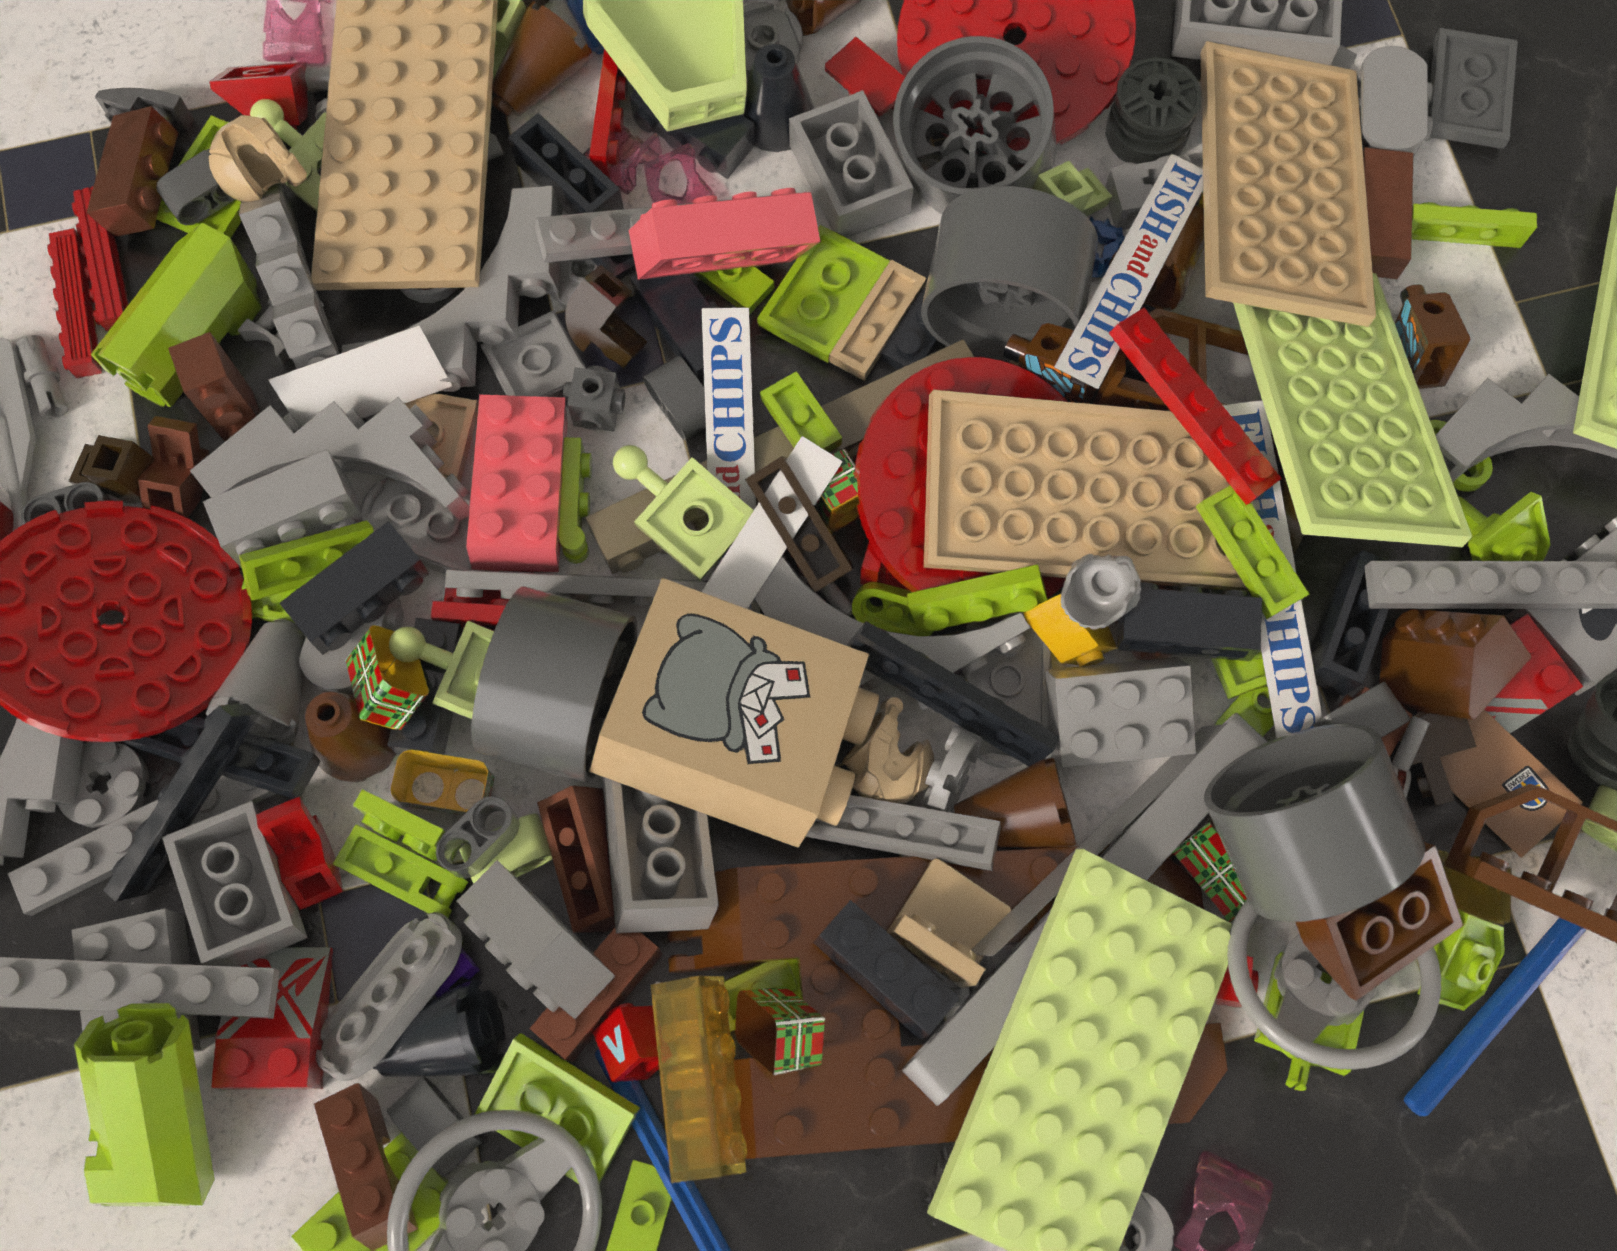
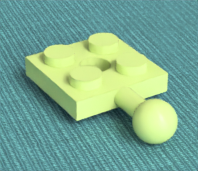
M270 99L257 101L251 108L250 116L265 118L275 129L279 137L291 147L288 152L294 154L307 172V180L297 187L290 185L288 182L284 183V185L317 213L320 187L319 168L322 165L326 112L302 136L284 121V113L278 103Z
M626 445L621 447L614 455L613 467L620 477L627 480L637 479L656 496L634 521V524L701 581L729 550L754 510L693 457L667 483L648 467L647 456L641 448L634 445ZM693 508L704 510L709 517L707 526L699 531L687 528L683 518L688 510Z
M467 621L454 653L426 643L423 634L414 627H401L397 629L389 640L391 654L401 662H413L421 659L445 669L446 672L432 703L472 719L477 685L494 631Z

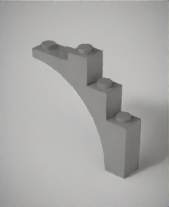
M281 183L274 184L267 189L266 194L262 195V200L241 202L239 216L257 254L256 268L273 304V322L289 358L293 359L296 368L299 369L340 353L317 290L311 279V272L298 230L297 218Z
M553 186L513 188L508 218L497 246L480 271L479 287H466L458 296L435 314L405 329L408 330L416 326L421 327L448 377L440 381L451 382L452 387L442 391L452 392L459 390L460 387L475 386L477 342L499 344L503 340L517 339L519 296L525 295L538 298L545 294H553V292L559 293L561 261L544 263L534 227L537 217L562 215L563 208ZM385 337L373 341L342 345V353Z
M1550 374L1539 383L1522 403L1512 397L1505 389L1487 378L1435 435L1452 482L1467 469L1482 462L1484 459L1522 447L1553 445L1581 448L1616 459L1617 449L1573 433L1579 396Z
M399 397L394 399L366 423L353 409L345 413L334 401L304 426H301L290 413L283 417L270 405L190 470L212 498L328 449L343 472L383 475L413 485L439 501L460 522L469 515L470 506L463 499L469 494L467 489L453 473L445 478L438 470L444 462L431 449L437 441L428 432L427 428L433 423L416 404L409 409Z
M784 554L755 597L765 616L846 646L864 624L852 619L825 602L800 578ZM1019 613L990 627L958 635L919 637L893 632L888 633L912 649L924 653L929 659L952 673L961 669L966 676L988 663L984 657L988 652L999 647L1004 654L1025 642L1026 639L1022 633L1030 627L1022 613ZM864 669L859 687L867 683L872 690L886 681ZM917 701L923 711L929 708L921 702Z
M17 718L13 731L0 757V865H3L4 857H24L30 811L55 812L56 805L75 804L83 741L44 732Z

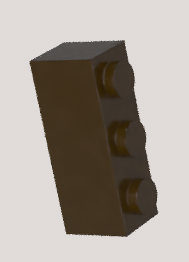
M781 456L745 480L814 592H817L855 567L817 505H813L787 463V458ZM780 470L808 513L807 518L793 539L765 494ZM788 496L781 498L778 503L779 510L784 514L793 513L797 507L796 501Z

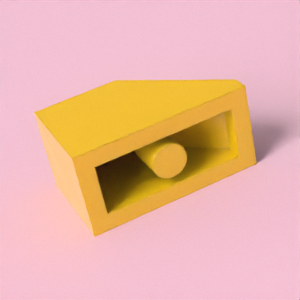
M1061 594L1035 606L1029 611L1023 612L1028 624L1061 664L1079 665V667L1097 665L1105 660L1103 654L1117 648L1109 626L1092 630L1090 627L1083 628L1079 626L1078 622H1073L1069 619V615H1066L1065 610L1061 607Z

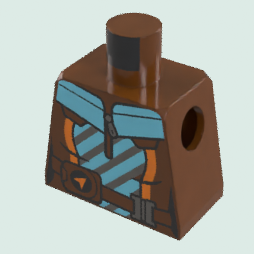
M1415 284L1408 286L1400 293L1403 306L1396 318L1395 326L1418 389L1446 386L1471 338L1449 294L1445 292L1426 294L1423 285Z
M1045 323L1040 326L1032 341L1016 334H1012L1009 338L1003 356L1023 365V369L1045 380L1068 402L1090 404L1099 390L1054 368L1074 330Z

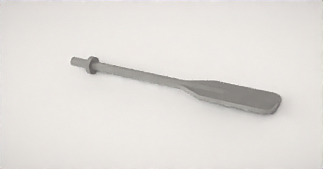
M0 337V484L9 494L15 528L17 529L24 524L22 510L29 501L27 488L36 436L17 347L12 341Z

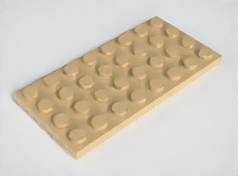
M337 0L311 274L316 290L479 287L498 0Z
M1206 41L1201 51L1206 297L1369 327L1376 317L1356 70Z
M933 390L929 394L924 568L1001 573L1038 564L1042 576L1066 578L1073 562L1088 554L1099 556L1110 554L1112 556H1128L1132 559L1141 582L1166 586H1194L1206 589L1249 592L1196 509V506L1201 501L1230 486V484L1171 411Z

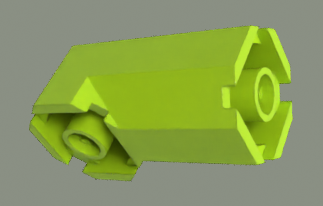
M202 222L173 246L91 353L92 357L104 370L112 376L118 373L126 380L124 384L155 404L159 406L167 405L168 407L174 405L183 393V389L168 348L211 332L216 341L220 343L228 332L231 336L240 334L238 329L247 319L252 321L261 309L260 298L256 291V278L231 238Z
M169 1003L128 1004L117 1009L118 1018L107 1023L104 1021V1015L90 1020L74 1044L90 1122L88 1142L98 1141L96 1156H86L84 1175L90 1203L101 1204V1206L105 1207L203 1206L215 1178L189 1020L184 1015L178 1018L176 1009Z

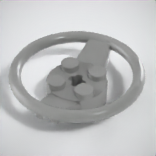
M1248 900L1242 905L1230 930L1227 953L1229 974L1242 1008L1251 1021L1270 1041L1296 1058L1323 1067L1352 1070L1370 1068L1392 1061L1409 1051L1425 1035L1436 1015L1441 993L1440 966L1434 947L1417 958L1421 975L1420 996L1413 1015L1399 1032L1382 1043L1366 1048L1337 1049L1326 1047L1313 1042L1327 1026H1339L1344 1023L1348 1025L1352 1023L1373 999L1376 987L1355 1001L1349 998L1334 979L1329 984L1323 982L1320 979L1322 972L1329 973L1303 944L1299 933L1286 946L1279 958L1274 973L1278 989L1282 995L1276 1017H1274L1264 1006L1255 991L1247 965L1248 939L1259 914L1253 911Z
M495 1110L469 1116L455 1122L435 1135L420 1149L407 1166L391 1201L387 1225L388 1251H409L407 1228L410 1208L421 1181L435 1162L462 1141L481 1133L496 1130L522 1131L540 1138L503 1161H486L479 1164L473 1162L467 1164L450 1178L440 1195V1230L428 1251H525L544 1220V1209L540 1205V1201L571 1167L578 1179L583 1205L582 1225L574 1251H595L602 1219V1198L595 1169L579 1142L563 1127L543 1116L518 1110ZM499 1203L498 1213L495 1218L482 1223L485 1219L481 1212L487 1204L494 1208Z

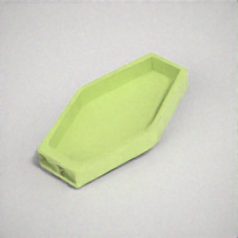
M583 0V14L587 26L667 132L744 114L747 83L743 0Z

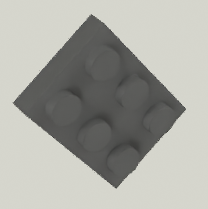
M1439 28L1434 37L1430 83L1433 86L1432 97L1428 105V116H1431L1433 119L1430 137L1501 149L1505 148L1510 140L1518 40Z

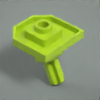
M1530 492L1502 515L1493 513L1488 518L1465 499L1458 496L1472 535L1467 545L1470 548L1472 561H1544L1551 544L1541 495Z
M1458 909L1463 926L1435 945L1434 948L1441 973L1439 1003L1464 1011L1485 994L1505 953L1504 927Z

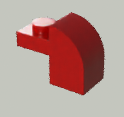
M300 796L256 814L259 830L277 855L281 882L300 910L343 892L339 868L333 865L336 858L328 836L317 815L312 816Z

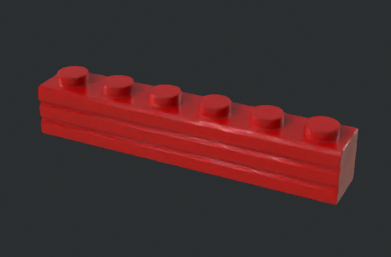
M92 186L91 188L88 187L83 190L74 191L75 202L71 204L73 212L79 220V223L76 224V230L83 240L80 250L83 258L87 260V266L84 267V271L92 288L88 289V292L96 306V310H93V317L97 325H101L108 332L129 304L115 237L86 213L94 187Z
M74 228L49 233L50 244H47V250L53 266H50V272L56 288H53V295L59 310H56V317L62 331L59 333V340L65 354L62 355L63 366L78 379L101 374V365L91 355L98 346L96 322L93 317V302L88 292V289L91 288L90 281L87 279L84 267L87 266V260L83 258L80 250L83 240Z

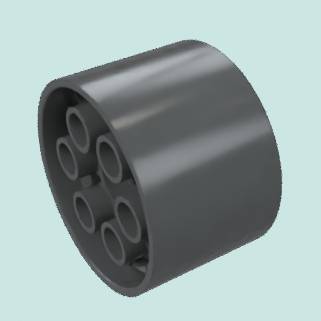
M970 36L951 40L924 55L903 80L897 94L893 114L896 142L914 188L921 198L937 212L943 214L947 205L955 198L980 188L1016 186L1032 189L1038 175L1052 169L1056 154V133L1051 89L1037 63L1015 45L1000 39L984 36ZM977 79H991L987 97L984 94H978ZM967 100L972 103L969 110L964 107L952 109L958 101ZM931 101L944 111L943 119L924 111ZM1001 102H1007L1013 106L1009 112L992 111L993 107ZM1032 106H1036L1040 116L1017 122L1022 113ZM981 125L983 126L984 134L981 135L976 132L970 137L968 128L971 127L977 130ZM943 133L948 135L941 146L936 147L929 144L930 139L935 134ZM1022 137L1029 141V145L1021 151H1015L1008 147L1009 143L1015 138ZM965 147L969 151V155L965 154L961 148ZM983 151L987 153L983 156H979V153ZM931 158L940 160L926 171L919 163ZM1009 162L1016 165H1025L1019 171H1016ZM954 168H960L965 171V175L960 181L949 182L945 179L946 174ZM991 171H1001L1006 175L1003 181L994 185L985 182V177ZM972 178H978L979 188H970Z
M992 186L972 190L958 196L947 205L941 216L921 308V317L924 325L939 342L947 347L964 339L974 357L996 359L1010 363V360L1005 358L1003 354L1012 334L1032 341L1040 326L1045 323L1075 330L1087 308L1098 248V236L1095 227L1088 217L1074 205L1057 196L1035 189L1016 186Z
M520 587L512 595L500 616L481 669L471 725L474 750L477 753L590 783L597 775L591 773L590 768L598 738L637 642V618L634 615L530 587Z
M1324 725L1274 739L1231 762L1211 780L1205 790V805L1250 907L1257 914L1271 920L1285 922L1311 921L1336 916L1360 908L1400 886L1416 871L1425 854L1423 838L1381 736L1374 729L1364 725Z

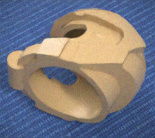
M241 115L221 127L211 143L209 167L213 177L227 195L241 202L262 200V195L266 194L267 189L274 184L288 182L290 185L297 187L307 180V172L294 154L288 152L275 129L265 118Z
M897 697L889 698L881 703L880 710L874 716L864 742L861 746L855 744L842 763L855 773L853 788L859 796L906 804L929 787V785L925 784V781L935 760L928 739L921 743L917 741L902 754L898 749L900 732L897 729L899 723L897 718L903 710V703Z

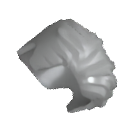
M1088 554L1074 561L1065 579L1060 601L1061 607L1065 610V614L1069 615V619L1073 622H1078L1079 626L1083 628L1090 627L1094 630L1100 627H1107L1136 607L1140 599L1141 581L1132 559L1128 556Z

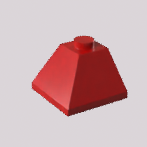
M306 62L228 67L209 81L211 90L243 115L250 116L251 108L257 101L270 99L280 105L284 113V121L295 130L298 129L297 125H300L308 117V87L305 78Z

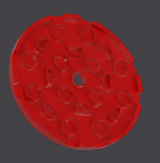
M904 0L898 23L897 51L901 73L905 77L924 55L946 42L970 36L992 37L1005 41L1004 35L1009 30L1020 26L1027 36L1021 44L1015 46L1027 53L1037 63L1051 89L1056 144L1062 145L1083 133L1105 109L1111 106L1116 94L1118 81L1132 63L1136 32L1133 0ZM977 79L978 94H984L987 97L991 79ZM967 100L958 101L952 109L964 107L969 110L972 103ZM931 101L924 111L943 119L944 111ZM1001 102L995 105L992 111L1009 112L1013 106L1007 102ZM1034 105L1022 113L1017 122L1040 116L1036 106ZM982 125L977 130L971 127L968 128L970 137L976 132L981 135L984 134ZM1022 137L1015 138L1009 143L1008 147L1015 151H1021L1029 145V141Z
M982 357L955 358L938 362L923 368L903 381L886 396L872 414L863 441L859 444L854 478L857 479L860 503L857 505L858 513L866 536L878 558L888 571L911 592L996 574L991 572L924 568L929 394L933 390L1068 402L1055 388L1032 372L1005 361ZM1042 576L1047 598L1064 586L1066 578Z
M123 501L85 502L84 508L69 510L59 514L57 510H53L23 524L0 541V705L18 719L44 732L64 738L92 742H117L139 739L169 730L193 718L209 706L211 699L250 643L252 629L251 599L247 589H242L244 579L239 572V565L220 546L218 539L205 528L175 512L153 505L151 509L124 506ZM106 611H118L125 616L122 624L101 625L99 621L101 614Z

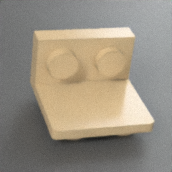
M935 858L928 865L887 933L912 955L961 988L975 986L985 971V968L979 965L984 955H976L971 949L1011 912V908L940 859Z

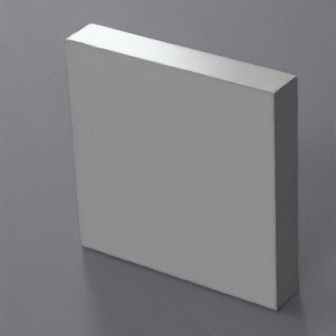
M554 310L519 326L516 340H503L499 344L483 343L480 345L505 395L561 397L563 396L565 383L572 382L575 367L586 369Z

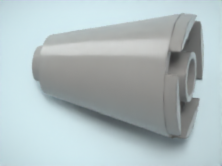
M284 619L265 623L211 699L206 715L208 716L219 705L247 703L260 714L248 733L260 737L276 738L275 741L286 745L292 743L296 738L299 727L303 671L299 664V657L306 638L295 623Z

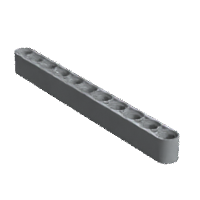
M1237 712L1234 713L1223 723L1226 725L1214 737L1208 740L1209 743L1204 745L1203 750L1178 774L1175 780L1120 833L1099 857L1147 880L1209 813L1204 802V794L1211 780L1231 762L1268 741ZM1051 909L903 1067L902 1071L936 1106L941 1104L996 1045Z

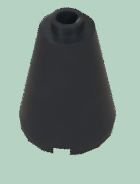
M769 44L762 47L755 55L746 82L747 92L744 114L740 115L754 123V142L757 148L771 152L792 150L790 147L789 118L815 108L792 51L781 44Z
M477 979L466 981L427 1002L373 1069L378 1070L384 1077L488 1075L496 1072L505 1056V1053L497 1055V1041L505 1040L501 1013L490 990L481 992L478 986L483 982Z

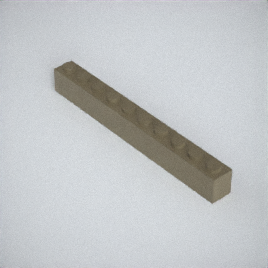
M964 339L821 406L842 436V445L828 453L834 454L846 449L856 464L859 444L863 441L871 421L870 418L886 396L903 381L923 368L950 359L974 357ZM779 426L754 438L755 473L781 456L788 458L794 447ZM707 460L699 463L707 470ZM675 475L668 479H665V481L669 483L675 477ZM647 488L585 517L590 532L612 575L619 571L622 573L631 572L639 568L644 563V559L659 552L660 554H668L634 524V521L656 498ZM693 508L685 513L683 521L690 530L699 531L707 526L709 517L704 510Z

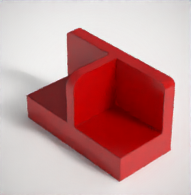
M854 37L825 63V72L848 90L849 95L864 91L877 116L884 115L890 108L894 111L897 94L905 76L858 37Z

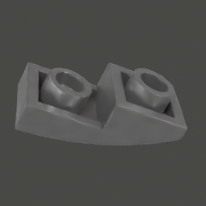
M125 87L99 90L95 95L96 100L105 112V117L110 122L113 115L150 106L173 127L186 132L194 120L181 96L168 92Z

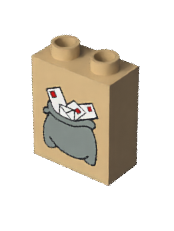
M662 578L600 732L590 772L799 848L816 819L837 826L847 805L855 773L834 766L842 739L859 746L862 745L876 712L879 695L859 688L869 654Z

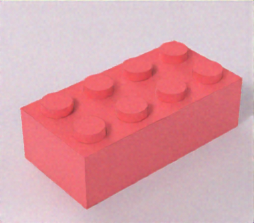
M795 188L778 189L771 192V196L757 197V193L752 191L743 192L732 196V200L718 201L717 196L709 195L692 200V204L678 205L677 200L674 199L662 200L653 203L652 208L647 213L642 214L640 219L629 229L638 280L792 262L820 243L811 192L796 193Z
M479 394L466 544L473 570L559 572V525L564 437H567L568 430L566 400L564 397Z

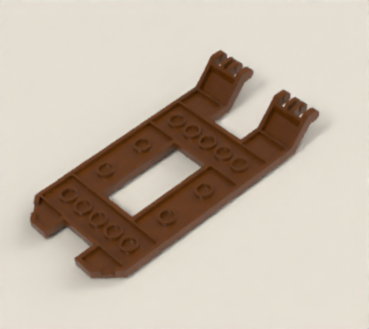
M1108 844L1097 856L1099 857L1110 844ZM1078 846L996 851L992 871L944 863L1008 905L1012 911ZM911 856L736 867L714 872L718 908L709 928L667 931V940L670 943L701 939L702 954L693 956L688 954L671 955L668 958L669 973L699 972L752 962L798 959L801 999L825 1017L823 1064L772 1075L755 1058L675 1066L674 1077L677 1084L694 1083L696 1080L710 1079L711 1097L698 1099L697 1096L682 1097L676 1100V1110L711 1108L712 1117L677 1120V1130H680V1132L699 1131V1128L713 1127L714 1147L700 1148V1145L681 1147L678 1150L684 1164L956 1142L994 1048L941 1104L936 1106L902 1071L903 1067L923 1045L901 1047L899 1020L813 943L850 900L887 932L932 860ZM1167 857L1146 880L1204 909L1201 887L1190 874L1171 858ZM1057 895L1005 945L1018 944L1052 908ZM1221 1022L1205 1024L1168 1124L1190 1122L1228 1071Z

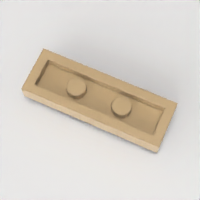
M890 260L829 354V362L865 381L880 358L881 351L921 289H924L926 277Z

